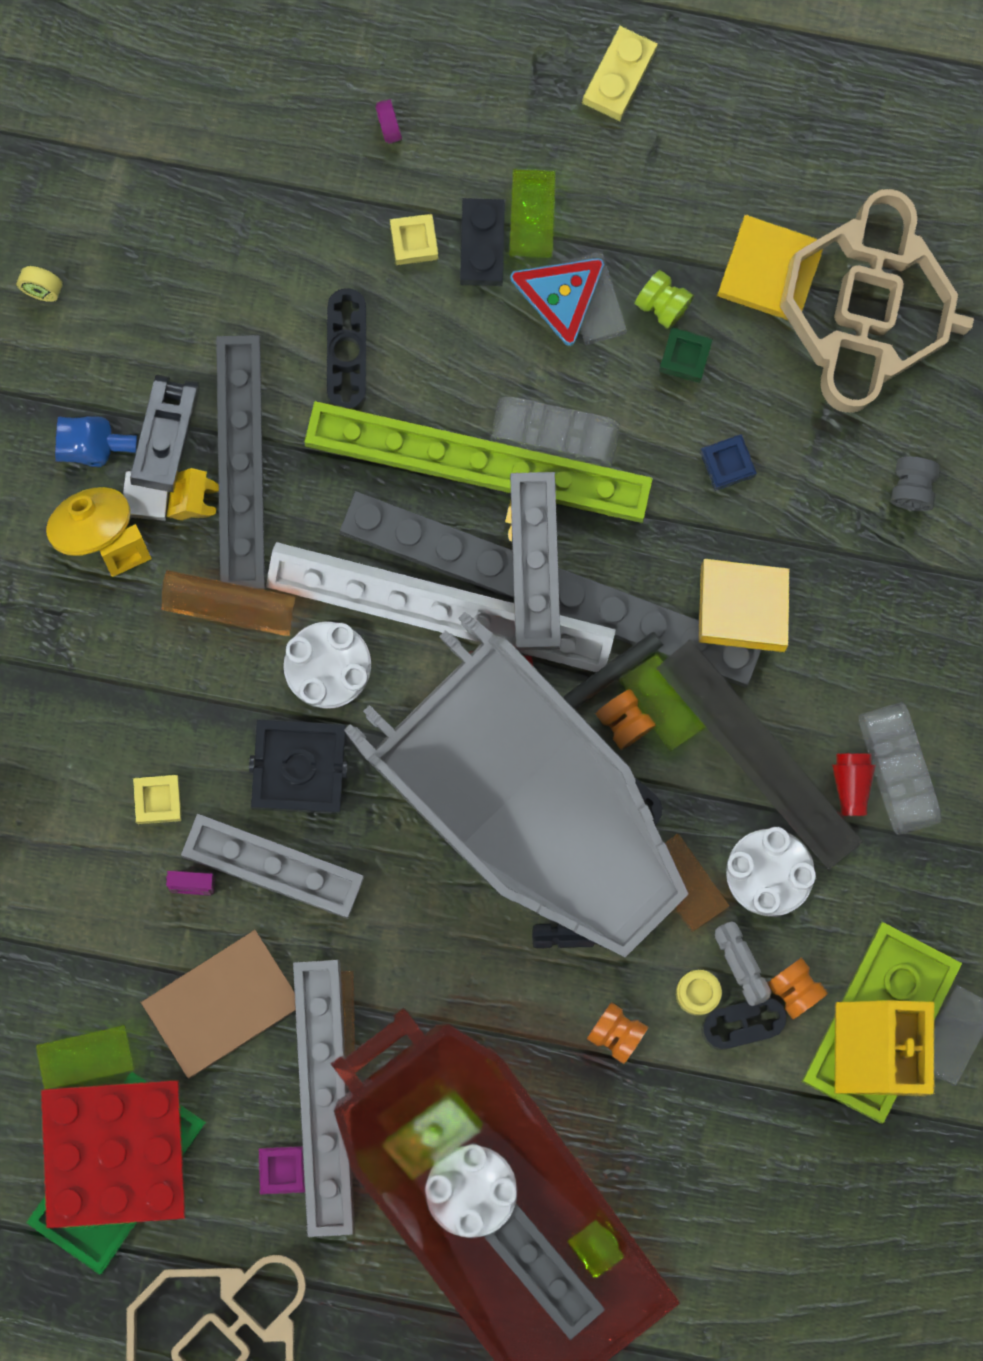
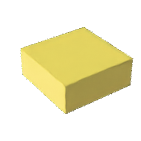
M432 214L390 219L396 265L438 260Z
M178 775L133 778L137 824L182 821Z

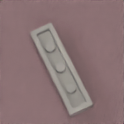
M555 472L511 473L516 649H560Z
M197 814L181 854L183 858L349 919L364 880L363 875Z

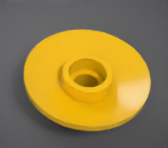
M96 487L80 491L64 500L51 514L46 527L48 540L54 549L66 555L78 556L99 551L114 542L124 532L131 515L129 503L122 493L112 488Z

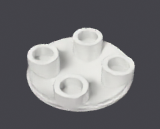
M337 622L315 623L301 630L288 642L284 657V674L290 689L303 702L324 709L341 707L353 701L367 685L371 673V656L362 637L347 624Z
M779 827L754 831L743 837L732 849L726 867L728 886L735 899L747 910L763 916H780L797 909L809 896L816 878L814 863L806 846L798 838Z
M465 1145L448 1151L438 1159L429 1173L425 1192L431 1214L445 1230L457 1236L476 1238L493 1233L508 1220L515 1207L517 1184L511 1167L502 1156L483 1146Z

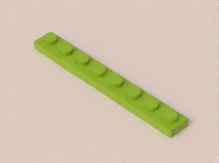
M314 401L304 442L305 447L511 493V473L555 472L556 504L642 523L653 479L647 476Z

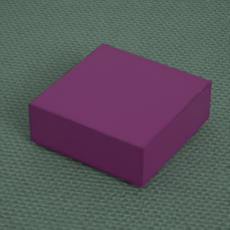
M167 871L166 887L171 893L212 896L215 889V877L209 873Z
M303 1147L259 1148L260 1194L305 1193Z

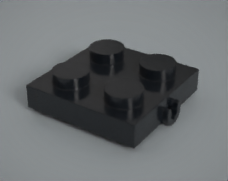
M257 720L255 755H250L249 773H253L251 809L340 815L342 779H347L348 761L344 760V729H346V725Z

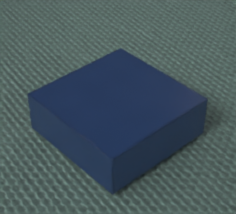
M742 434L703 447L700 450L715 491L754 478L757 474Z

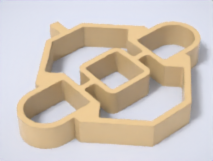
M884 189L875 192L861 206L856 219L850 220L796 252L789 262L780 308L816 365L823 367L821 391L825 400L833 408L842 412L851 413L864 409L878 396L883 382L888 381L941 349L949 342L950 332L965 335L972 329L974 318L955 313L958 294L922 237L914 235L917 225L916 208L905 194L897 190ZM875 204H888L897 209L901 214L904 229L898 255L862 244L871 206ZM837 242L846 257L867 262L870 264V268L856 265L847 272L842 280L836 307L835 321L837 324L856 330V335L834 331L823 339H819L793 299L801 261L831 243ZM918 263L943 301L944 306L936 341L902 361L892 345L871 340L867 336L868 333L878 336L885 335L895 325L904 285L903 280L897 275L883 272L882 267L903 271L911 265ZM854 280L890 290L884 322L848 312ZM839 347L871 354L876 357L870 389L866 398L860 400L848 399L840 394L835 387L834 370Z
M282 1255L264 1257L258 1260L246 1273L241 1268L166 1269L127 1308V1361H136L137 1309L168 1277L219 1276L221 1278V1299L238 1315V1320L232 1326H229L215 1313L203 1316L174 1346L171 1351L172 1360L186 1361L180 1354L181 1350L211 1321L241 1350L242 1354L236 1361H246L250 1355L249 1346L237 1334V1331L243 1324H247L264 1342L284 1341L286 1343V1361H294V1321L289 1315L299 1306L304 1298L306 1279L301 1267L291 1258ZM278 1262L287 1265L294 1271L298 1280V1292L292 1303L267 1329H264L234 1299V1295L261 1267L268 1263Z

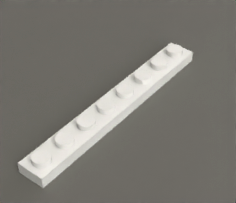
M276 542L273 548L266 582L267 588L442 633L446 630L454 636L480 642L461 625V621L458 619L466 612L491 633L505 638L516 648L514 603ZM560 615V649L518 650V652L598 672L607 665L616 629Z

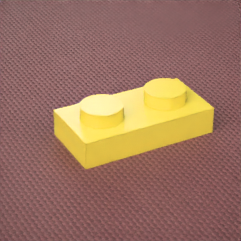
M620 26L583 97L582 103L621 121L657 50L658 44Z

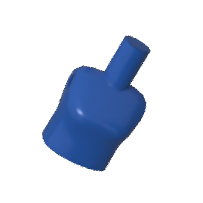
M58 417L55 449L57 462H76L91 467H102L107 463L111 451L136 453L137 435L112 434L111 425L104 417Z

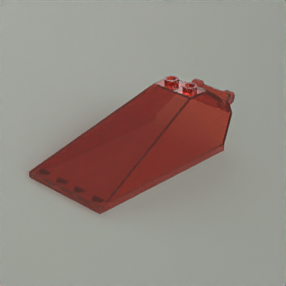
M402 1008L393 1015L395 1020L347 1057L343 1058L340 1055L330 1063L350 1090L349 1093L336 1102L333 1112L352 1172L494 1361H608L680 1304L583 1168L499 1055L449 1024L436 1025L426 1034H423L409 1013ZM404 1035H407L413 1044L363 1082L359 1080L355 1074L357 1071ZM478 1145L495 1151L506 1160L516 1179V1204L605 1309L571 1340L484 1236L476 1238L457 1236L445 1230L434 1219L427 1204L425 1187L432 1167L448 1151L460 1146Z

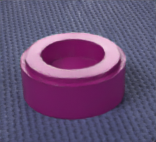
M391 98L377 102L375 108L385 142L391 144L403 140Z

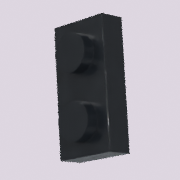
M462 198L460 285L503 286L505 199Z

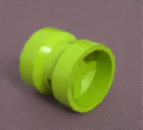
M658 270L641 290L634 304L644 312L654 309L658 322L670 330L687 310L695 295L685 288L671 287V277L662 270Z

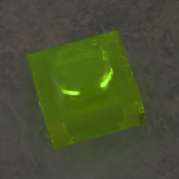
M597 1220L567 1241L594 1278L601 1275L624 1257L618 1249V1243L614 1235L608 1229L602 1227Z

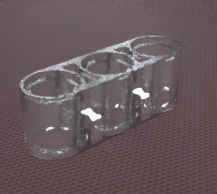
M501 397L498 399L490 441L611 468L621 425L616 420L604 416L520 398Z
M903 702L861 713L859 715L861 732L867 751L872 754V764H876L874 773L894 832L897 835L941 823L939 804L906 705Z

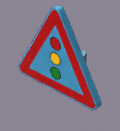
M596 258L514 271L510 279L564 344L572 346L576 341L604 263L601 259Z

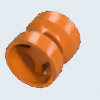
M631 689L621 693L595 713L603 725L611 728L614 733L613 740L620 750L635 743L656 726L649 714L641 712L638 707V698Z
M802 957L767 982L772 993L780 995L785 1001V1010L792 1020L829 994L820 982H814L809 975L810 967Z
M611 1002L588 1035L587 1040L596 1046L604 1045L611 1050L612 1057L625 1064L646 1033L648 1026L639 1020H629L624 1016L623 1009Z

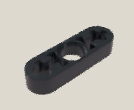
M343 288L334 292L327 304V398L330 405L359 411L366 400V302L358 291ZM344 301H350L352 308L359 309V311L351 313V330H343L342 313L335 311V309L342 308ZM351 341L355 343L359 348L358 356L350 362L339 360L335 356L334 350L340 342ZM337 370L339 373L333 374V371ZM360 370V374H356L354 371ZM342 372L351 373L352 391L359 392L358 394L351 395L350 402H342L341 395L334 394V392L342 390Z

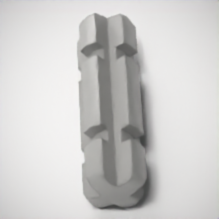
M728 922L715 930V938L721 950H725L726 954L724 956L739 986H743L744 990L742 992L748 1004L751 1006L759 1005L770 998L771 990L765 978L761 977V970L747 943L742 940L741 937L743 935L735 922Z

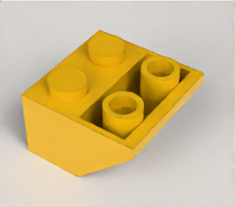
M890 1000L836 1002L834 1094L928 1096L934 1094V1002Z

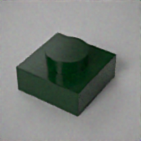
M672 327L659 372L700 383L713 339Z

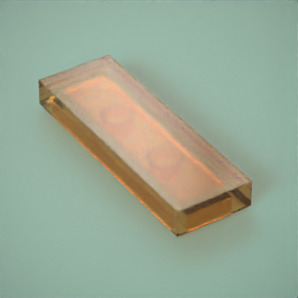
M166 570L163 579L161 610L290 636L296 597Z

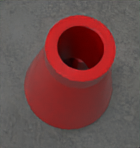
M836 753V764H832L841 805V815L865 816L867 815V806L876 764H872V754Z

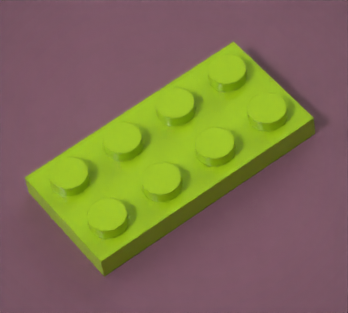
M881 922L841 1002L887 1000L934 1002L935 1020L962 963ZM834 1014L801 1082L882 1124L885 1122L897 1095L834 1094Z

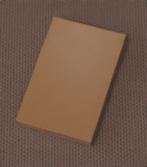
M256 930L141 1002L188 1079L194 1077L296 1011L295 992Z

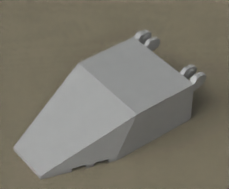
M464 612L458 618L461 621V625L470 634H473L481 644L469 654L461 646V642L453 634H449L445 630L439 637L463 662L395 729L369 705L363 711L366 714V718L387 736L375 748L366 740V736L357 727H353L350 724L344 731L364 758L497 892L626 957L688 895L666 844L662 841L657 831L651 812L644 803L636 786V780L627 764L508 640L494 635L477 620Z

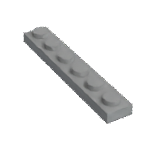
M340 960L293 963L308 1237L351 1235L355 1233Z

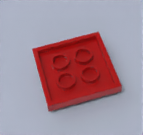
M179 1081L41 1090L47 1228L186 1219Z

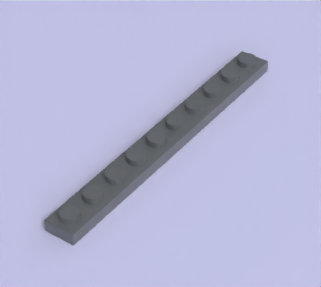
M355 491L341 526L340 535L514 600L512 550ZM558 568L559 610L561 616L616 629L614 638L631 645H635L654 631L664 644L654 652L655 654L747 688L761 652L760 649L700 643L698 620Z

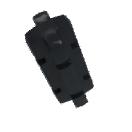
M559 923L557 927H551V924H536L532 928V944L536 949L552 948V945H557L558 948L593 947L594 944H597Z

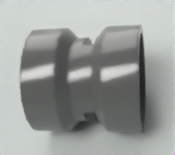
M920 457L898 458L895 474L900 480L898 485L892 489L890 502L897 507L907 510H932L934 508L935 494L932 491L931 484L938 479L940 465L932 460Z

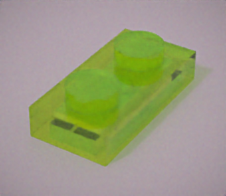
M513 169L509 256L552 258L556 171Z
M658 654L621 678L620 682L625 689H631L638 698V707L642 713L649 714L656 724L654 730L670 752L707 727L708 724Z
M125 1025L35 1045L44 1090L135 1071Z
M452 1090L386 1138L383 1148L413 1180L479 1133L483 1123L458 1094Z

